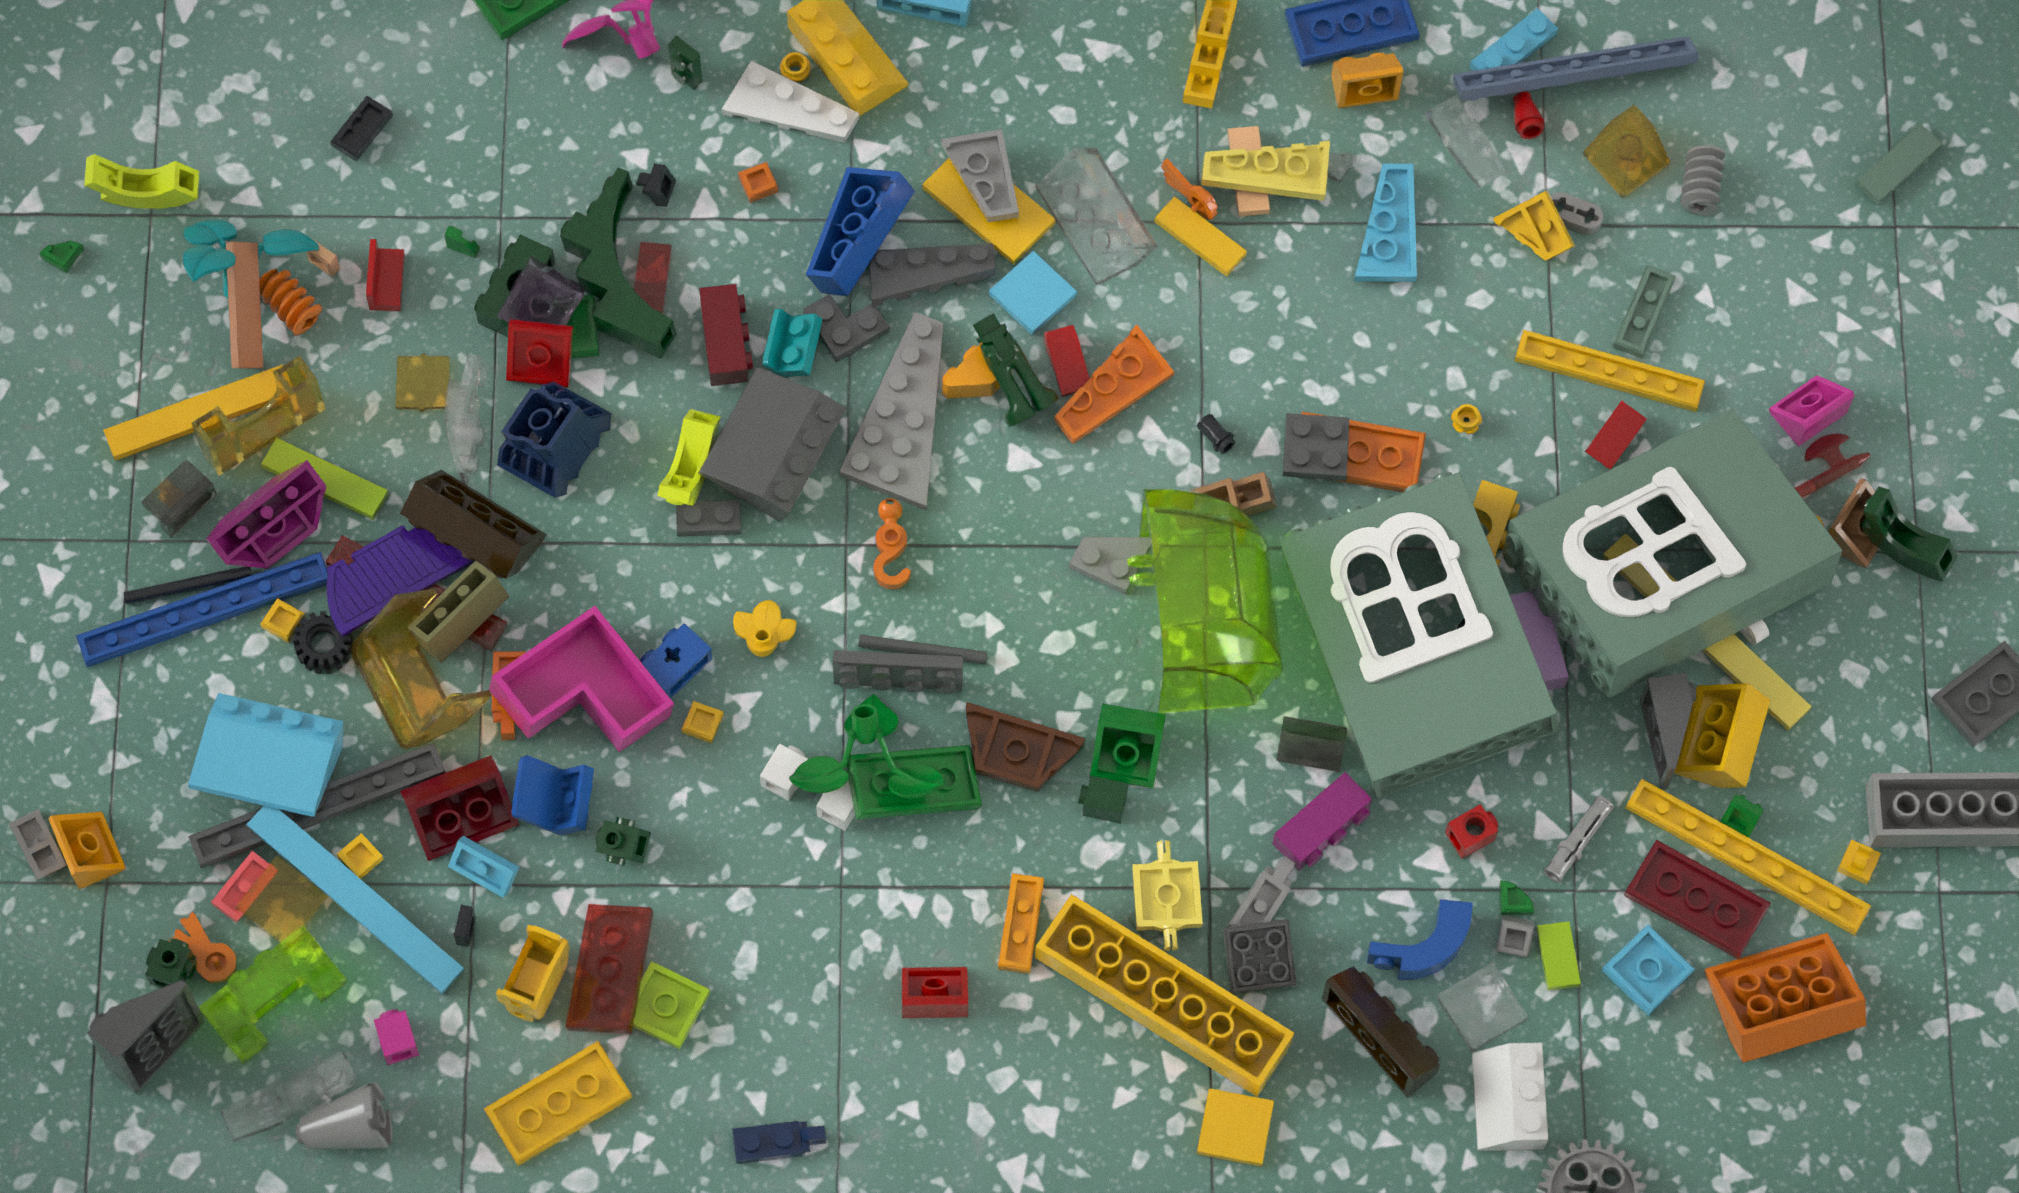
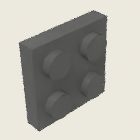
M1286 413L1282 476L1346 481L1349 418Z

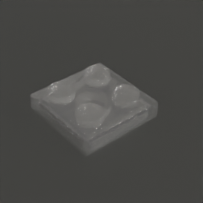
M1494 963L1487 965L1437 995V1000L1471 1052L1476 1051L1528 1020V1015Z

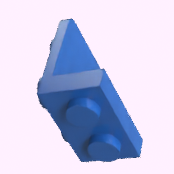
M522 756L519 759L513 797V817L557 835L585 830L588 820L590 794L593 787L594 768L584 764L561 769L531 756Z

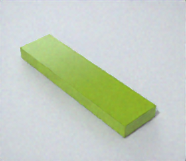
M275 439L261 463L263 469L279 475L307 460L326 484L323 497L369 519H375L389 495L387 489L281 439Z

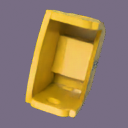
M528 924L526 928L528 938L503 990L498 988L496 996L510 1014L519 1019L533 1022L534 1019L540 1020L544 1017L566 971L569 943L568 940L563 939L558 934Z

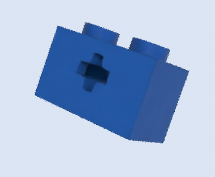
M685 623L678 629H671L662 639L663 643L655 651L650 649L640 659V662L670 699L713 660L711 648Z

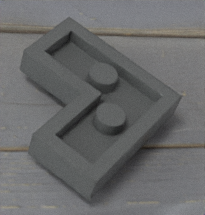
M828 294L803 309L804 314L816 313L823 319L819 337L836 362L890 332L889 325L878 309L872 307V304L846 318L831 294Z

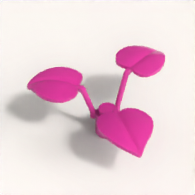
M624 0L611 9L612 13L631 11L636 24L628 28L629 35L611 19L609 14L588 19L577 25L562 42L563 48L570 40L589 35L602 27L611 26L624 39L626 45L632 44L638 59L657 52L660 46L653 34L654 28L649 12L653 0ZM637 11H644L645 22H641Z

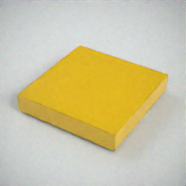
M1209 1088L1197 1154L1262 1167L1274 1101Z

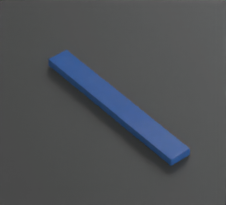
M318 552L78 634L76 637L87 667L274 604L277 598L283 601L327 585L328 572L322 553Z

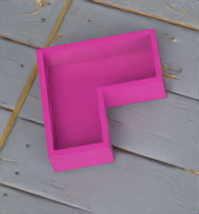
M593 606L492 675L489 687L490 692L528 739L578 704H581L618 752H621L670 718L674 706L673 701L596 606Z

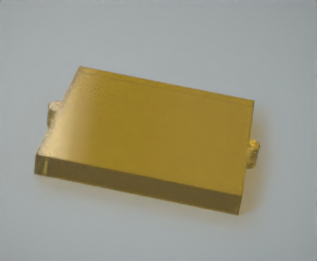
M422 353L420 356H397L396 409H419L420 412H424L425 409H448L450 357L426 356L425 353Z

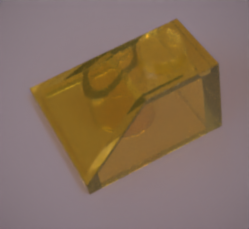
M1635 104L1611 120L1583 151V155L1622 198L1670 164L1655 126Z

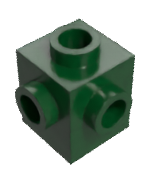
M617 817L615 823L604 820L602 827L596 835V852L607 855L606 861L625 866L626 860L643 864L651 832L635 828L636 821L621 817Z
M171 938L170 942L160 939L157 947H152L146 960L148 969L145 976L151 985L160 988L180 980L186 982L187 979H192L197 967V961H194L195 957L187 943Z

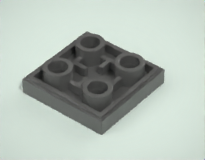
M1288 919L1223 927L1231 993L1296 985Z

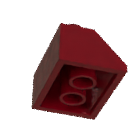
M492 755L400 791L428 861L453 852L458 840L463 836L478 842L519 825L518 820L512 815V804Z

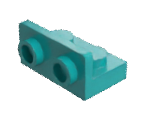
M781 308L775 309L763 354V366L772 373L784 378L809 376L823 319L816 313L790 316Z

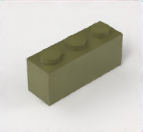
M475 561L407 628L421 648L442 663L510 596L498 578L478 561Z

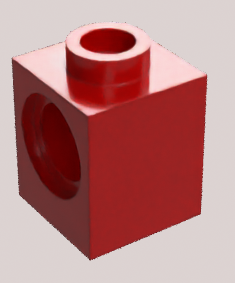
M1480 804L1448 822L1445 834L1460 857L1464 859L1495 841L1499 825L1492 812H1486ZM1476 825L1482 830V834L1472 835L1467 831L1466 827Z

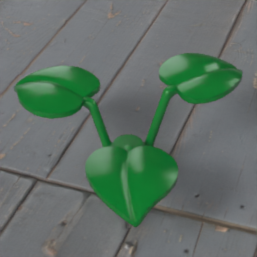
M872 694L860 705L853 708L851 714L845 720L844 729L849 738L840 763L832 757H813L801 763L795 772L789 776L792 784L808 792L828 793L844 786L849 780L848 773L843 769L848 765L854 740L857 739L862 744H870L877 738L890 771L894 774L888 781V786L892 793L902 798H918L933 793L944 786L943 776L929 765L919 762H908L901 769L895 766L883 737L897 729L899 724L898 717L875 694Z

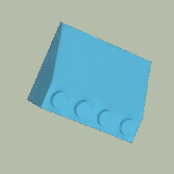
M218 693L206 721L188 782V788L314 817L343 749V721Z

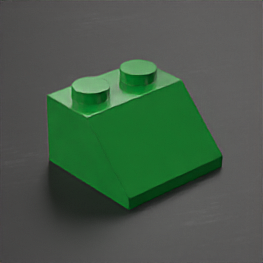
M1102 703L1090 775L1131 785L1153 788L1166 714Z

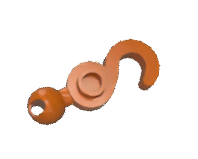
M893 498L884 499L878 506V515L884 521V525L876 532L875 543L881 554L877 556L873 566L874 577L878 584L892 590L906 585L911 577V571L908 568H904L896 576H889L883 570L887 564L896 560L907 546L906 531L897 524V520L902 515L903 508L900 502Z

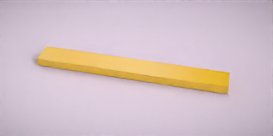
M1641 779L1625 809L1854 936L1871 908L1870 904L1644 779Z

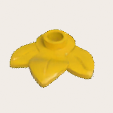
M772 600L760 602L754 608L752 614L737 611L733 617L735 633L745 639L749 650L759 657L771 655L777 648L778 643L788 641L794 636L797 627L796 620L781 619L780 608Z

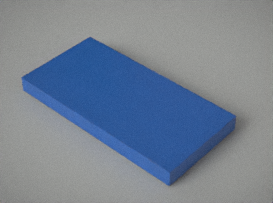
M1323 0L1285 9V17L1301 67L1419 40L1420 36L1408 0Z

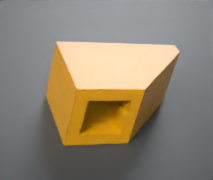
M982 343L978 346H971L963 356L964 361L957 368L951 367L943 376L942 395L947 399L992 396L1001 387L985 362L980 348Z

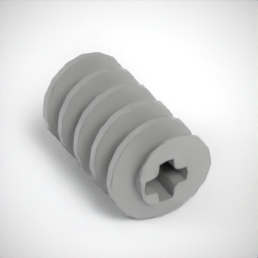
M1702 145L1687 151V162L1684 168L1686 173L1683 177L1684 184L1681 190L1683 195L1681 196L1680 204L1690 213L1710 216L1718 212L1719 207L1715 204L1720 201V196L1717 193L1722 188L1719 181L1722 180L1723 174L1720 171L1724 169L1725 163L1722 159L1726 156V152L1720 147Z

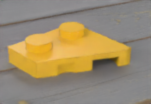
M1544 191L1493 218L1496 224L1508 230L1518 241L1530 247L1535 254L1545 261L1575 247L1548 191Z

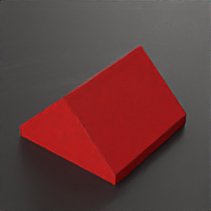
M967 967L902 968V1018L968 1017Z

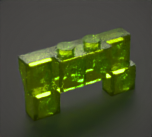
M302 925L272 950L266 949L258 954L254 959V964L245 971L241 969L235 972L228 979V984L201 1004L199 1009L203 1017L218 1033L230 1051L244 1065L269 1045L267 1039L254 1025L258 1020L304 984L322 1003L344 986L347 980L314 937Z

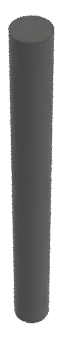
M861 634L859 637L858 647L906 654L963 656V661L986 664V651Z

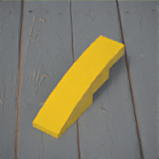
M1206 0L1182 103L1212 109L1238 0Z

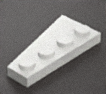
M753 61L749 63L721 109L722 115L733 117V115H737L755 123H760V121L776 124L778 128L790 130V128L806 131L808 135L845 143L859 120L858 112Z

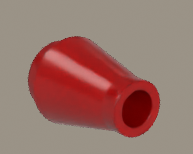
M1529 92L1517 93L1513 97L1515 131L1523 139L1536 138L1542 134L1545 121L1533 102L1531 94Z

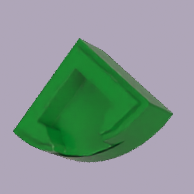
M448 226L444 234L447 248L476 258L480 250L475 240L472 242L462 237L463 231L453 226Z
M67 241L48 245L39 255L41 259L67 273L84 251V247L78 242Z
M1500 880V915H1533L1534 907L1530 897L1517 887L1516 884Z

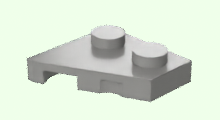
M1083 537L1069 563V568L1126 595L1153 544V539L1149 537Z

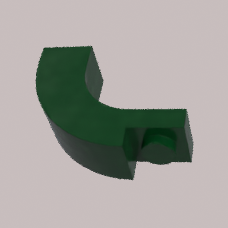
M1878 486L1873 496L1866 501L1863 510L1866 518L1861 524V528L1867 537L1886 555L1906 568L1943 582L1957 559V554L1950 539L1929 533L1912 524L1899 511L1890 490Z

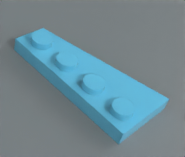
M1382 164L1354 282H1416L1413 164Z

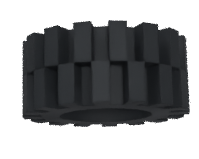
M320 611V616L317 617L315 613L309 614L310 619L307 621L303 618L300 621L301 627L296 626L294 630L296 636H293V643L300 663H304L305 668L309 671L313 668L315 673L321 674L322 670H326L327 674L332 673L331 668L336 667L337 671L342 668L341 663L345 662L347 664L350 660L349 654L353 653L352 644L354 643L351 633L342 637L336 629L331 615L327 616L326 611ZM322 632L330 633L336 639L334 647L326 653L316 652L311 647V641L314 636Z

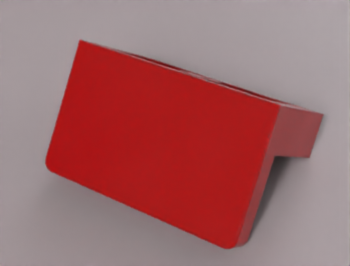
M370 239L366 285V298L369 310L401 311L405 252L404 249L379 248L377 239Z

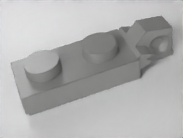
M1284 856L1283 859L1278 861L1274 869L1267 866L1260 873L1227 926L1271 921L1291 890L1289 887L1292 882L1286 878L1295 863Z

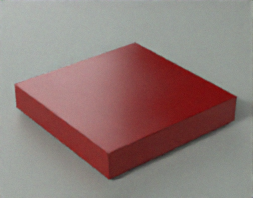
M510 319L508 324L506 380L542 385L554 381L563 387H569L573 326Z

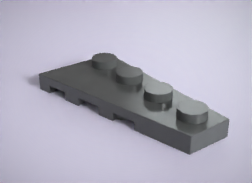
M993 244L877 250L869 263L872 307L883 305V301L896 297L898 301L911 298L912 293L927 290L928 293L938 291L941 286L955 283L958 286L995 276Z

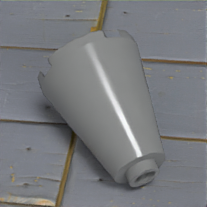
M376 1082L367 1083L302 1116L300 1124L296 1125V1135L299 1143H304L308 1149H383L389 1147L388 1144L392 1143V1122L389 1110L384 1111L380 1101L386 1100L382 1089Z

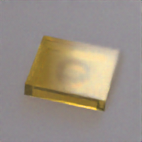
M276 856L235 908L283 947L287 948L328 896L280 857Z

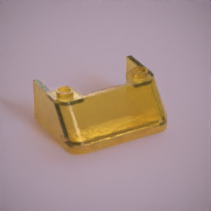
M435 589L395 594L354 640L352 645L353 660L396 741L404 749L422 746L464 725L492 696L491 692L487 690L470 694L453 693L446 697L423 655L419 643L407 628L422 614L421 611L437 595Z

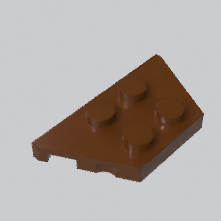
M967 702L965 706L975 772L980 775L1038 792L1085 744V738L972 703Z

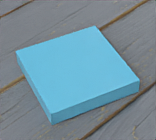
M1032 251L989 290V295L1033 336L1077 296V291L1039 255Z
M1648 924L1601 971L1649 1016L1694 973L1695 969Z

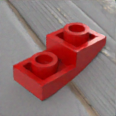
M1621 400L1585 452L1608 469H1612L1647 418Z

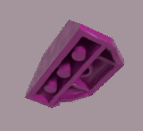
M306 460L273 477L220 520L206 540L226 565L268 569L317 530L326 484Z

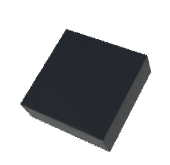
M462 904L460 906L454 932L456 945L465 947L470 945L476 920L472 906Z

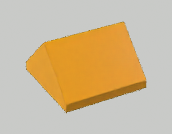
M103 812L51 815L48 818L70 873L79 889L122 872L126 868Z

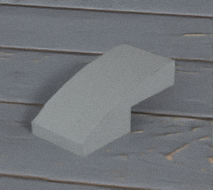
M39 809L9 823L37 880L67 866Z

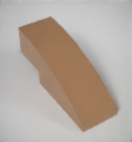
M1265 472L1233 481L1230 477L1171 497L1179 527L1218 523L1278 508L1271 480Z

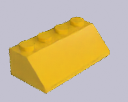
M803 0L787 10L788 29L849 107L859 113V117L908 86L906 79L843 0Z

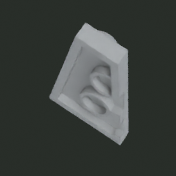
M1002 129L941 139L943 149L986 220L994 222L1018 218L1019 210Z

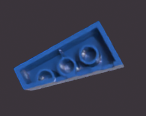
M853 167L846 168L806 272V276L821 293L848 296L915 192L900 172Z

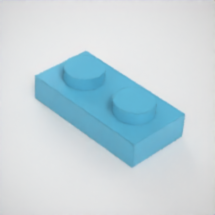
M465 836L458 840L448 865L452 870L502 898L510 892L519 866Z

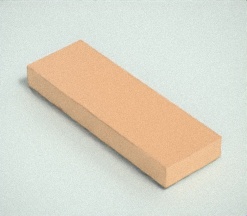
M1259 126L1228 128L1227 134L1230 150L1244 148L1246 151L1261 149ZM1235 190L1238 217L1269 214L1268 194Z

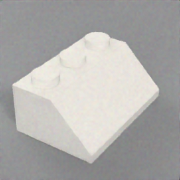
M1508 1043L1472 1053L1478 1151L1544 1150L1548 1141L1542 1043Z

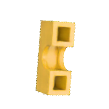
M1482 480L1473 506L1480 523L1488 530L1489 534L1486 538L1495 558L1498 549H1504L1508 521L1517 517L1521 505L1515 503L1517 491ZM1495 558L1496 563L1499 567L1501 560Z

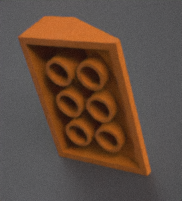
M1828 933L1705 969L1706 978L1729 1039L1742 1063L1866 1026V999Z

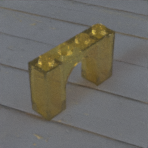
M301 356L296 357L273 372L277 390L272 399L253 415L240 421L230 422L220 407L217 406L191 423L201 452L218 476L268 446L276 438H281L325 410L318 381Z

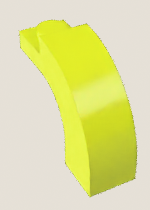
M96 154L86 157L84 186L100 192V200L131 208L163 209L181 206L198 199L199 171L180 162L174 161L154 169H135L119 165Z
M693 409L689 410L683 418L673 463L668 474L659 485L658 497H662L668 503L674 505H694L705 480V477L698 474L716 441L720 416Z

